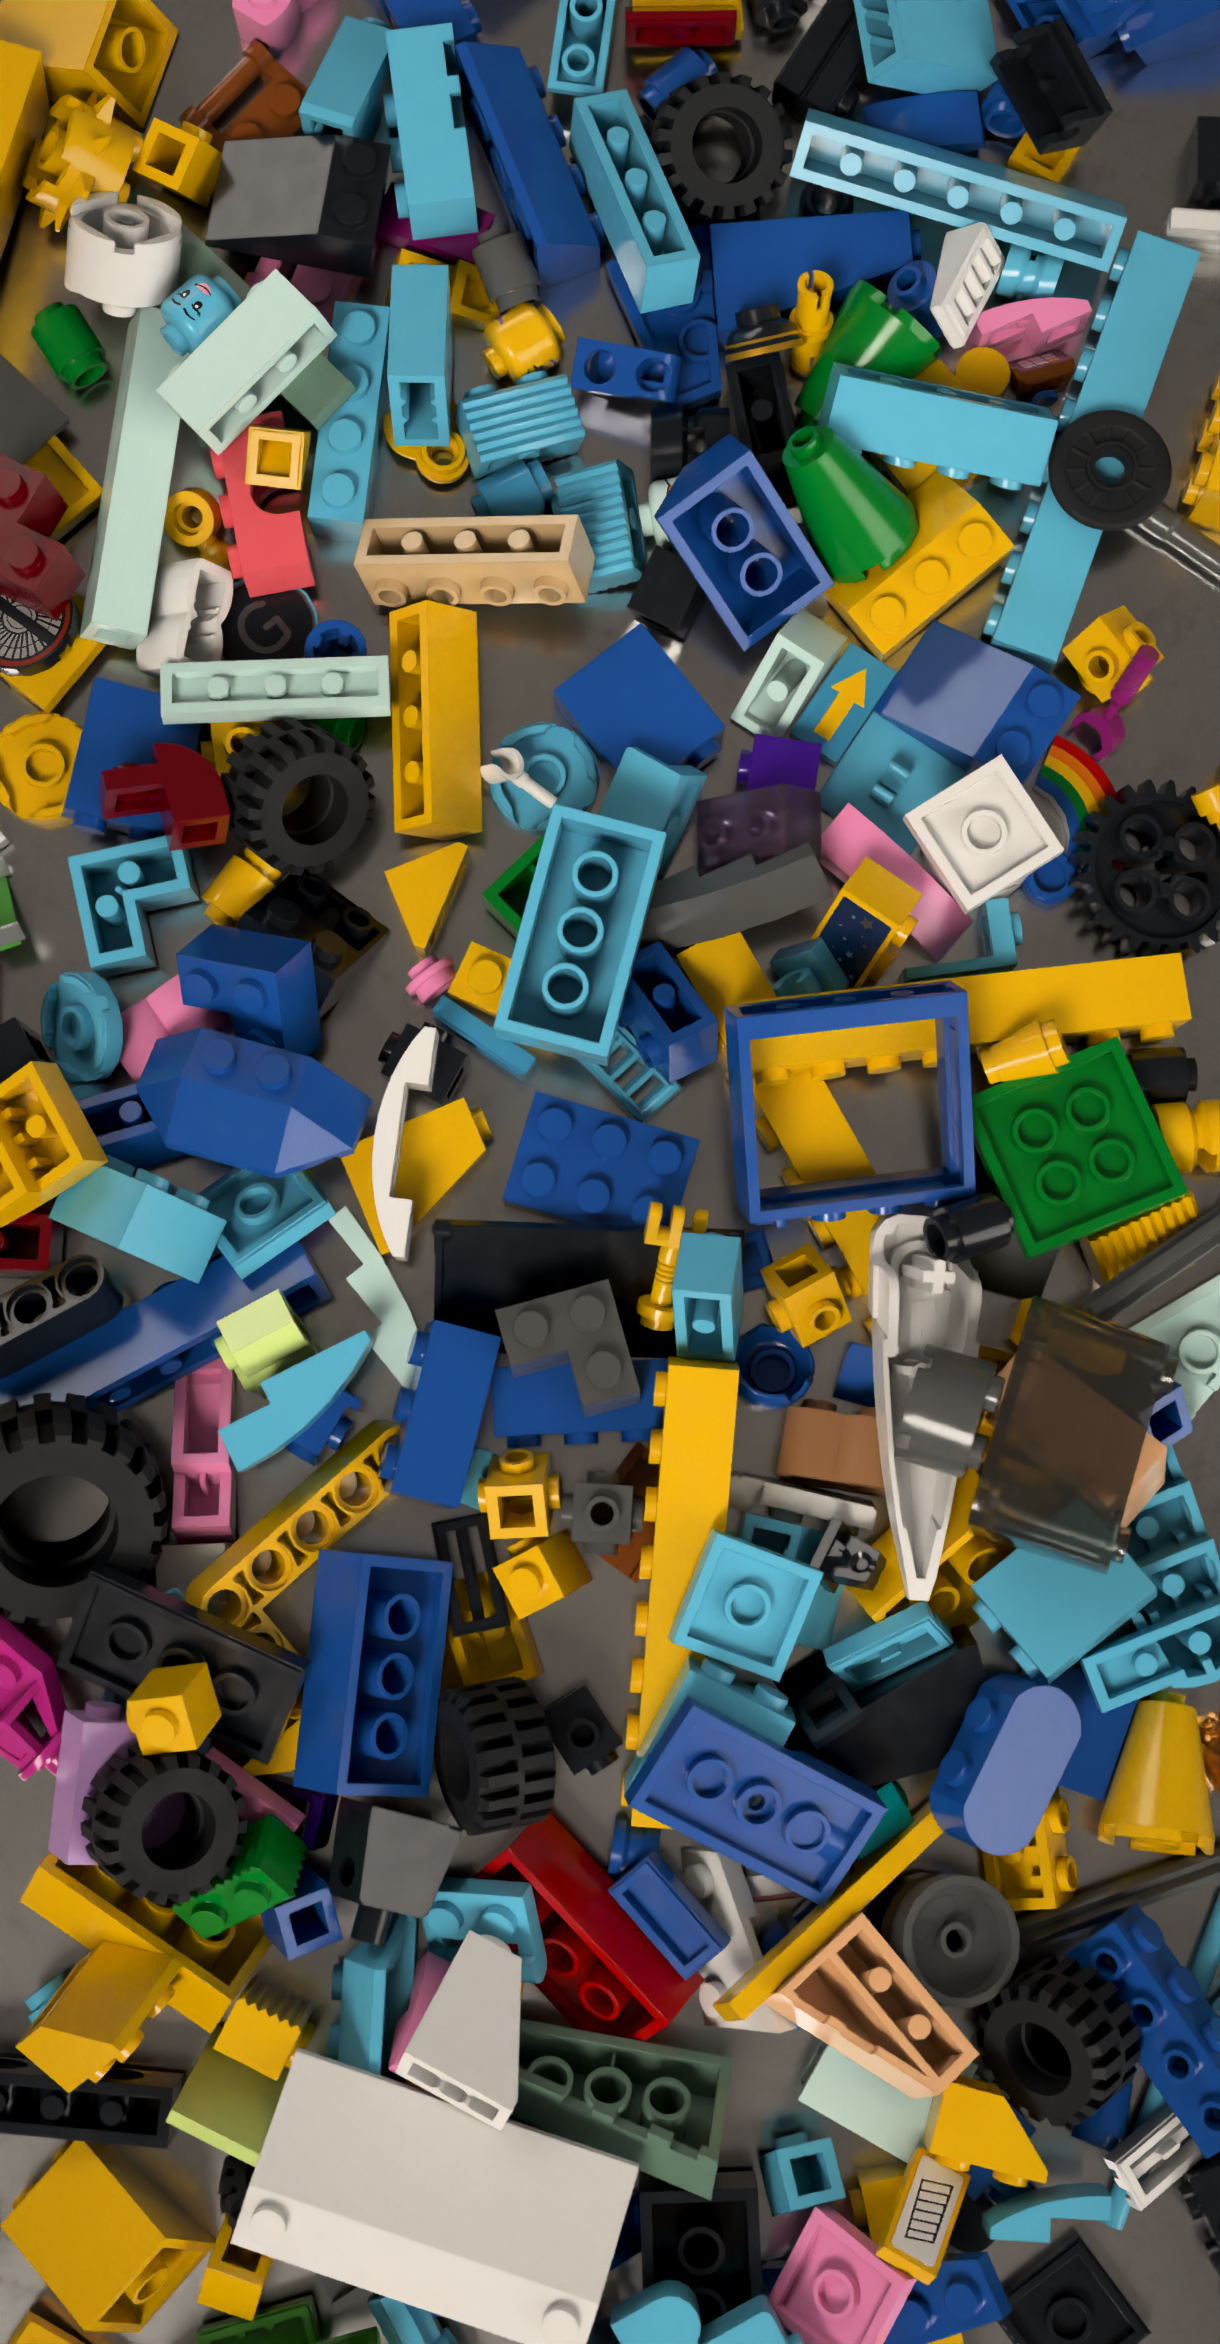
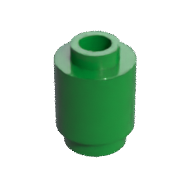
M55 302L37 313L34 319L36 324L31 330V336L60 381L67 382L73 390H79L95 383L107 372L108 364L104 359L106 350L77 305H63L62 302Z

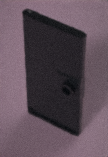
M435 1218V1223L431 1226V1232L434 1235L435 1320L502 1337L495 1310L608 1279L630 1357H677L675 1325L670 1331L649 1329L640 1323L641 1315L636 1311L639 1297L651 1294L660 1246L644 1244L645 1226ZM706 1228V1233L715 1232L724 1236L741 1237L743 1264L744 1246L747 1244L745 1229ZM502 1338L498 1353H506Z

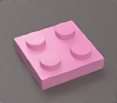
M822 2204L814 2207L768 2299L782 2324L792 2333L798 2331L805 2344H884L917 2279L876 2256L875 2253L878 2245L831 2206Z

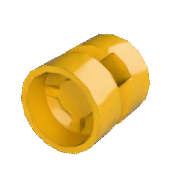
M1220 1098L1200 1100L1195 1109H1189L1184 1101L1152 1104L1150 1106L1181 1175L1191 1174L1197 1165L1205 1173L1220 1172Z

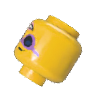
M524 302L501 313L486 324L484 338L488 347L481 351V356L496 379L500 380L507 376L516 384V381L524 375L536 371L547 372L556 366L562 356L560 345L565 343L566 339L558 321L544 304L536 307L530 302Z

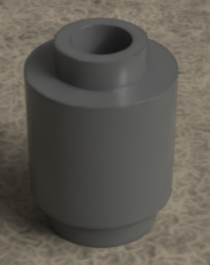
M508 224L478 235L477 238L480 245L475 247L471 254L489 302L497 304L500 314L521 303L530 302L533 304L539 301L541 296L537 286L542 282L523 231L511 232Z

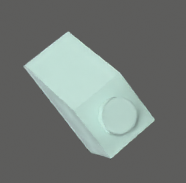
M802 608L777 633L730 718L754 734L784 738L824 680L848 637Z

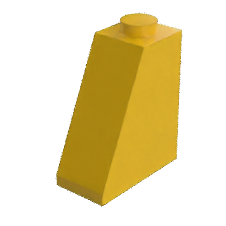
M464 1097L404 1122L394 1198L410 1199L416 1204L412 1237L488 1156L483 1142L493 1138L481 1107L469 1110ZM374 1135L358 1141L354 1154L342 1157L341 1160L380 1254L387 1259L392 1254L385 1241L374 1201L372 1182Z

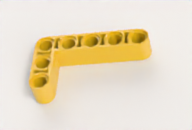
M383 1419L375 1420L366 1425L202 1571L187 1587L185 1594L186 1602L208 1612L207 1606L212 1595L219 1590L226 1589L228 1593L227 1606L220 1614L216 1615L217 1617L253 1634L261 1632L264 1639L300 1655L262 1609L318 1559L319 1549L328 1550L390 1494L383 1492L386 1479L378 1477L384 1442L393 1434L398 1435L400 1424ZM354 1472L357 1477L356 1490L352 1496L342 1500L339 1492L340 1483L346 1475ZM312 1511L315 1520L313 1529L305 1537L298 1538L296 1534L298 1519L304 1513ZM269 1550L272 1559L270 1568L265 1574L254 1577L252 1564L255 1557L262 1551ZM304 1682L290 1719L296 1720L301 1718Z

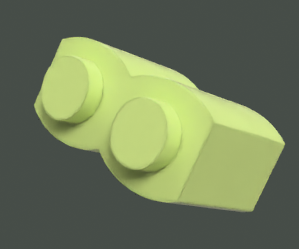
M280 1289L263 1296L216 1322L222 1336L215 1339L214 1343L224 1363L230 1371L234 1369L247 1393L257 1389L265 1400L268 1398L260 1382L319 1353L308 1329L297 1313L294 1312Z

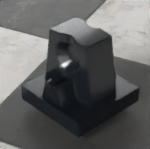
M833 1517L809 1565L819 1568L824 1573L820 1581L821 1586L826 1591L835 1594L839 1584L873 1591L887 1560L879 1550L855 1538L843 1520Z

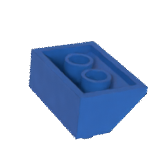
M730 434L683 467L654 515L700 588L744 652L835 585L752 451Z

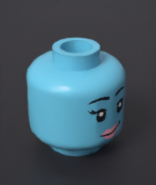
M196 274L161 303L160 310L166 325L160 329V333L178 356L182 357L187 352L192 354L242 301L231 286L220 276L217 275L211 279L203 274Z

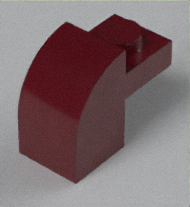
M153 743L150 764L124 763L110 770L101 771L98 802L103 820L159 812L169 851L226 843L231 813L224 787L213 765L196 751L178 744Z

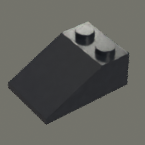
M340 134L224 141L205 246L370 278L388 180L391 145Z

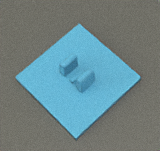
M873 711L812 804L835 819L849 802L911 856L918 842L903 821L905 814L961 780L966 771Z

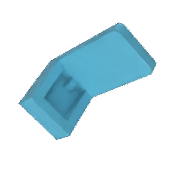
M1008 897L986 901L979 909L985 957L905 968L899 976L900 983L1013 971L1018 964L1015 946H1020L1023 943L1019 913H1010Z

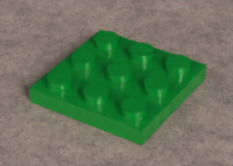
M1117 1036L1069 1055L1070 1063L1057 1067L1058 1073L1006 1081L972 1095L974 1145L998 1199L1006 1202L1011 1209L1014 1218L1013 1233L1026 1262L1181 1199L1189 1193Z

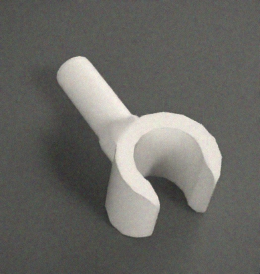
M501 748L491 751V754L502 763L503 770L495 764L481 766L480 773L485 781L495 785L510 781L518 788L525 790L548 809L552 808L553 803L555 804L558 798L529 777L530 775L524 771L523 757L518 750L514 748Z

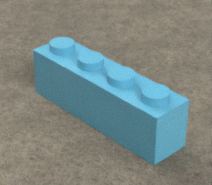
M627 89L575 98L569 149L580 170L586 189L640 314L693 303L700 254Z
M335 301L332 328L338 336L329 344L328 361L348 378L357 390L318 430L307 516L314 538L359 543L364 520L372 519L383 434V415L386 410L388 394L387 364L390 307Z
M833 362L818 425L831 428L860 455L862 450L883 454L882 460L894 466L914 468L917 461L937 465L936 471L951 478L968 479L969 473L990 476L989 482L995 486L1009 490H1021L1023 484L1040 487L1059 421L1048 407Z

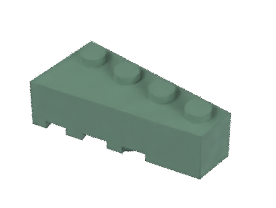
M520 2019L518 2101L511 2115L563 2138L640 2163V2171L711 2201L720 2155L733 2058Z

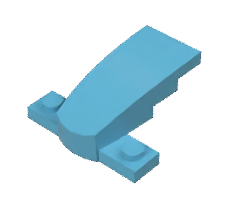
M1171 1445L1167 1448L1165 1483L1122 1534L1082 1499L1157 1587V1597L1127 1620L1133 1633L1093 1648L1079 1659L1096 1706L1102 1713L1169 1686L1172 1688H1194L1220 1680V1559L1214 1539L1206 1532L1190 1481L1184 1478ZM1061 1480L1070 1504H1072L1079 1496Z

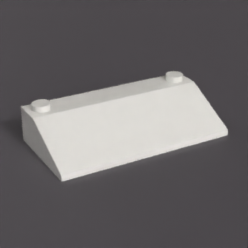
M297 2048L253 2172L231 2244L522 2344H587L640 2163L510 2119L506 2121L502 2130L499 2131L431 2092Z

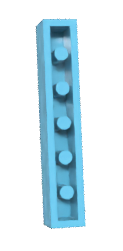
M808 108L789 175L793 178L959 228L983 222L988 225L995 239L1107 273L1110 270L1127 221L1124 203Z

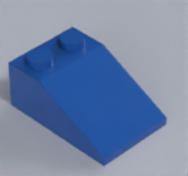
M933 620L873 711L965 770L967 775L1002 754L1023 786L1072 713L1081 695L1035 665Z

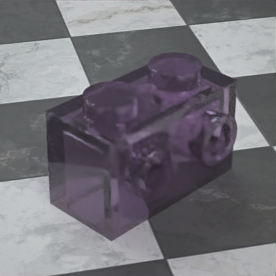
M783 783L697 801L698 868L714 871L751 853L757 865L806 842L810 843L817 859L821 860L820 792Z

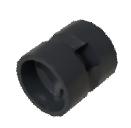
M651 407V481L678 477L683 467L730 434L729 407H698L693 416H687L682 407ZM688 435L703 436V452L688 453Z

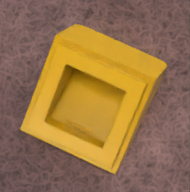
M268 425L249 426L245 484L302 490L311 441V431Z

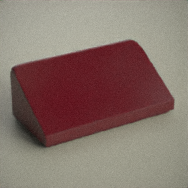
M734 5L625 7V46H732V44H735L737 9Z

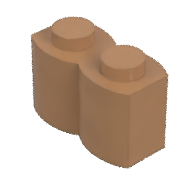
M804 1399L802 1407L788 1406L777 1467V1475L781 1481L810 1487L839 1489L858 1494L886 1497L881 1469L875 1407H860L859 1414L856 1415L836 1412V1404L818 1399Z

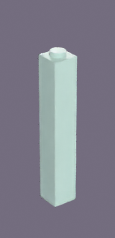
M161 304L139 308L128 326L79 634L80 638L133 651L147 636L181 418L155 390L166 380L168 373L175 365L185 361L190 356L188 352L182 357L178 356L162 337L160 329L166 323L161 314Z

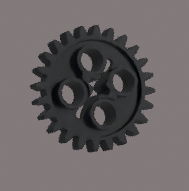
M1146 780L1138 785L1137 793L1130 785H1126L1116 792L1117 800L1109 795L1097 803L1101 813L1092 811L1082 819L1090 831H1080L1072 838V841L1084 850V852L1075 853L1067 858L1068 864L1081 869L1080 875L1067 882L1068 886L1082 888L1085 896L1074 904V908L1084 909L1090 907L1094 914L1088 919L1085 927L1090 929L1102 923L1106 930L1101 943L1105 946L1117 938L1122 939L1121 956L1123 957L1134 953L1140 947L1141 957L1158 955L1159 951L1162 955L1180 953L1181 950L1189 958L1201 952L1200 943L1205 947H1209L1219 941L1216 930L1220 931V832L1216 823L1210 825L1206 816H1199L1190 797L1196 793V788L1193 786L1183 791L1177 797L1173 780L1162 784L1158 792H1156L1152 780ZM1127 828L1135 830L1140 835L1143 842L1142 852L1135 851L1128 845L1125 834ZM1181 836L1193 843L1196 850L1194 861L1183 855L1179 844ZM1112 861H1118L1123 863V866L1131 867L1132 869L1127 871L1116 870L1112 867ZM1156 862V870H1143L1147 866ZM1189 872L1202 874L1205 879L1204 883L1201 880L1183 874ZM1160 873L1174 874L1161 881ZM1121 883L1129 884L1137 894V905L1135 908L1123 901L1120 895ZM1175 891L1183 893L1188 898L1191 909L1189 916L1182 914L1174 904Z

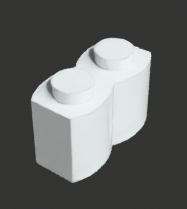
M201 557L159 564L147 636L137 645L136 649L138 671L160 679V663L221 660L223 650L221 624L228 615L233 598V578L230 570Z

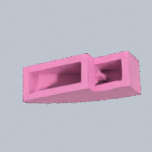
M849 802L812 845L818 861L844 883L848 881L867 856L922 893L923 896L911 912V915L918 919L919 922L907 940L936 964L939 963L973 922V919L968 914L965 915L958 903L931 875Z
M218 1358L175 1381L171 1466L174 1472L172 1530L178 1544L235 1543L236 1467L218 1432L219 1429L236 1421L234 1369L230 1371L222 1358Z

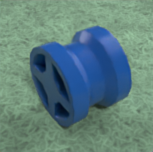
M615 1816L608 1874L620 1875L625 1870L629 1871L652 1850L658 1854L661 1829L631 1826V1822L627 1817Z

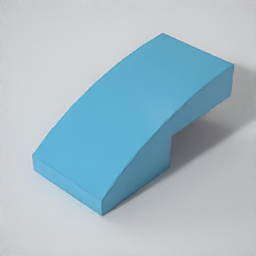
M1072 2183L1035 2189L1007 2199L983 2212L981 2226L990 2240L1050 2243L1051 2218L1111 2221L1112 2196L1101 2183Z

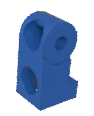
M578 337L570 387L586 393L609 397L614 396L633 400L641 398L675 403L682 357ZM590 359H591L590 368H589V374H588V363H589V361H590Z

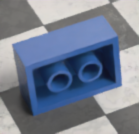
M535 1091L502 1201L505 1206L561 1223L645 1226L650 1201L663 1203V1216L660 1225L669 1226L673 1205L681 1206L700 1140Z

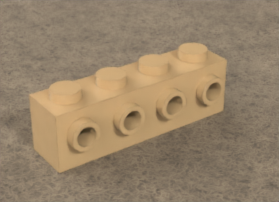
M578 514L381 518L364 520L353 565L374 605L401 607L430 600L450 606H455L456 604L506 606L508 604L532 603L556 606L563 603H586L595 554Z

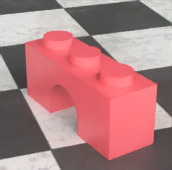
M282 410L260 414L219 456L210 448L216 479L225 478L228 494L218 496L224 528H234L237 543L227 546L233 579H244L250 598L316 586L307 535L300 511L272 514L260 509L263 500L268 495L286 488L245 484L249 426L268 425L286 428Z

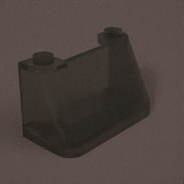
M1033 1296L968 1520V1533L1102 1574H1107L1110 1561L1122 1564L1132 1529L1120 1525L1158 1390L1170 1394L1179 1359L1168 1356L1171 1345L1061 1303Z

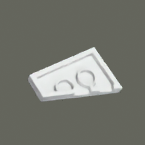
M706 1846L682 1850L683 1884L732 1939L724 1950L698 1970V1973L705 1979L700 1985L699 1992L705 2026L770 2033H783L796 2029L797 2025L764 2003L747 2019L731 2022L724 2021L712 2006L719 1997L763 1957L753 1930L758 1913L740 1863Z

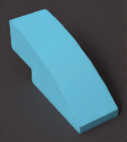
M363 1330L260 1382L270 1404L218 1430L238 1472H246L280 1452L307 1431L335 1403L357 1374L375 1343L369 1331Z

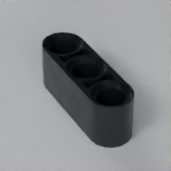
M81 1254L71 1257L0 1295V1379L16 1373L88 1334L118 1315L124 1302L123 1290L97 1258ZM96 1285L92 1291L84 1295L86 1290ZM44 1313L43 1316H42L39 1320H37L36 1322H33L36 1317H38L40 1314Z

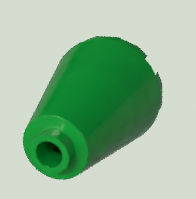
M858 279L850 288L833 323L832 330L824 341L794 403L795 408L801 413L795 420L800 427L818 426L833 362L913 379L936 361V358L942 352L939 349L940 344L903 308L897 310L894 306L884 301L887 295L868 282Z
M805 426L791 435L784 449L782 460L810 545L830 578L837 583H857L867 579L863 571L877 564L880 565L883 571L894 565L910 548L918 533L919 523L915 518V512L917 511L912 501L828 426Z

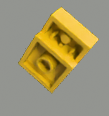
M30 1061L0 1084V1228L61 1194L109 1161L57 1063Z

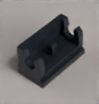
M1063 18L1054 19L1049 24L1032 26L1018 31L1013 37L1020 47L997 52L989 63L1039 155L1085 146L1110 116L1113 109Z

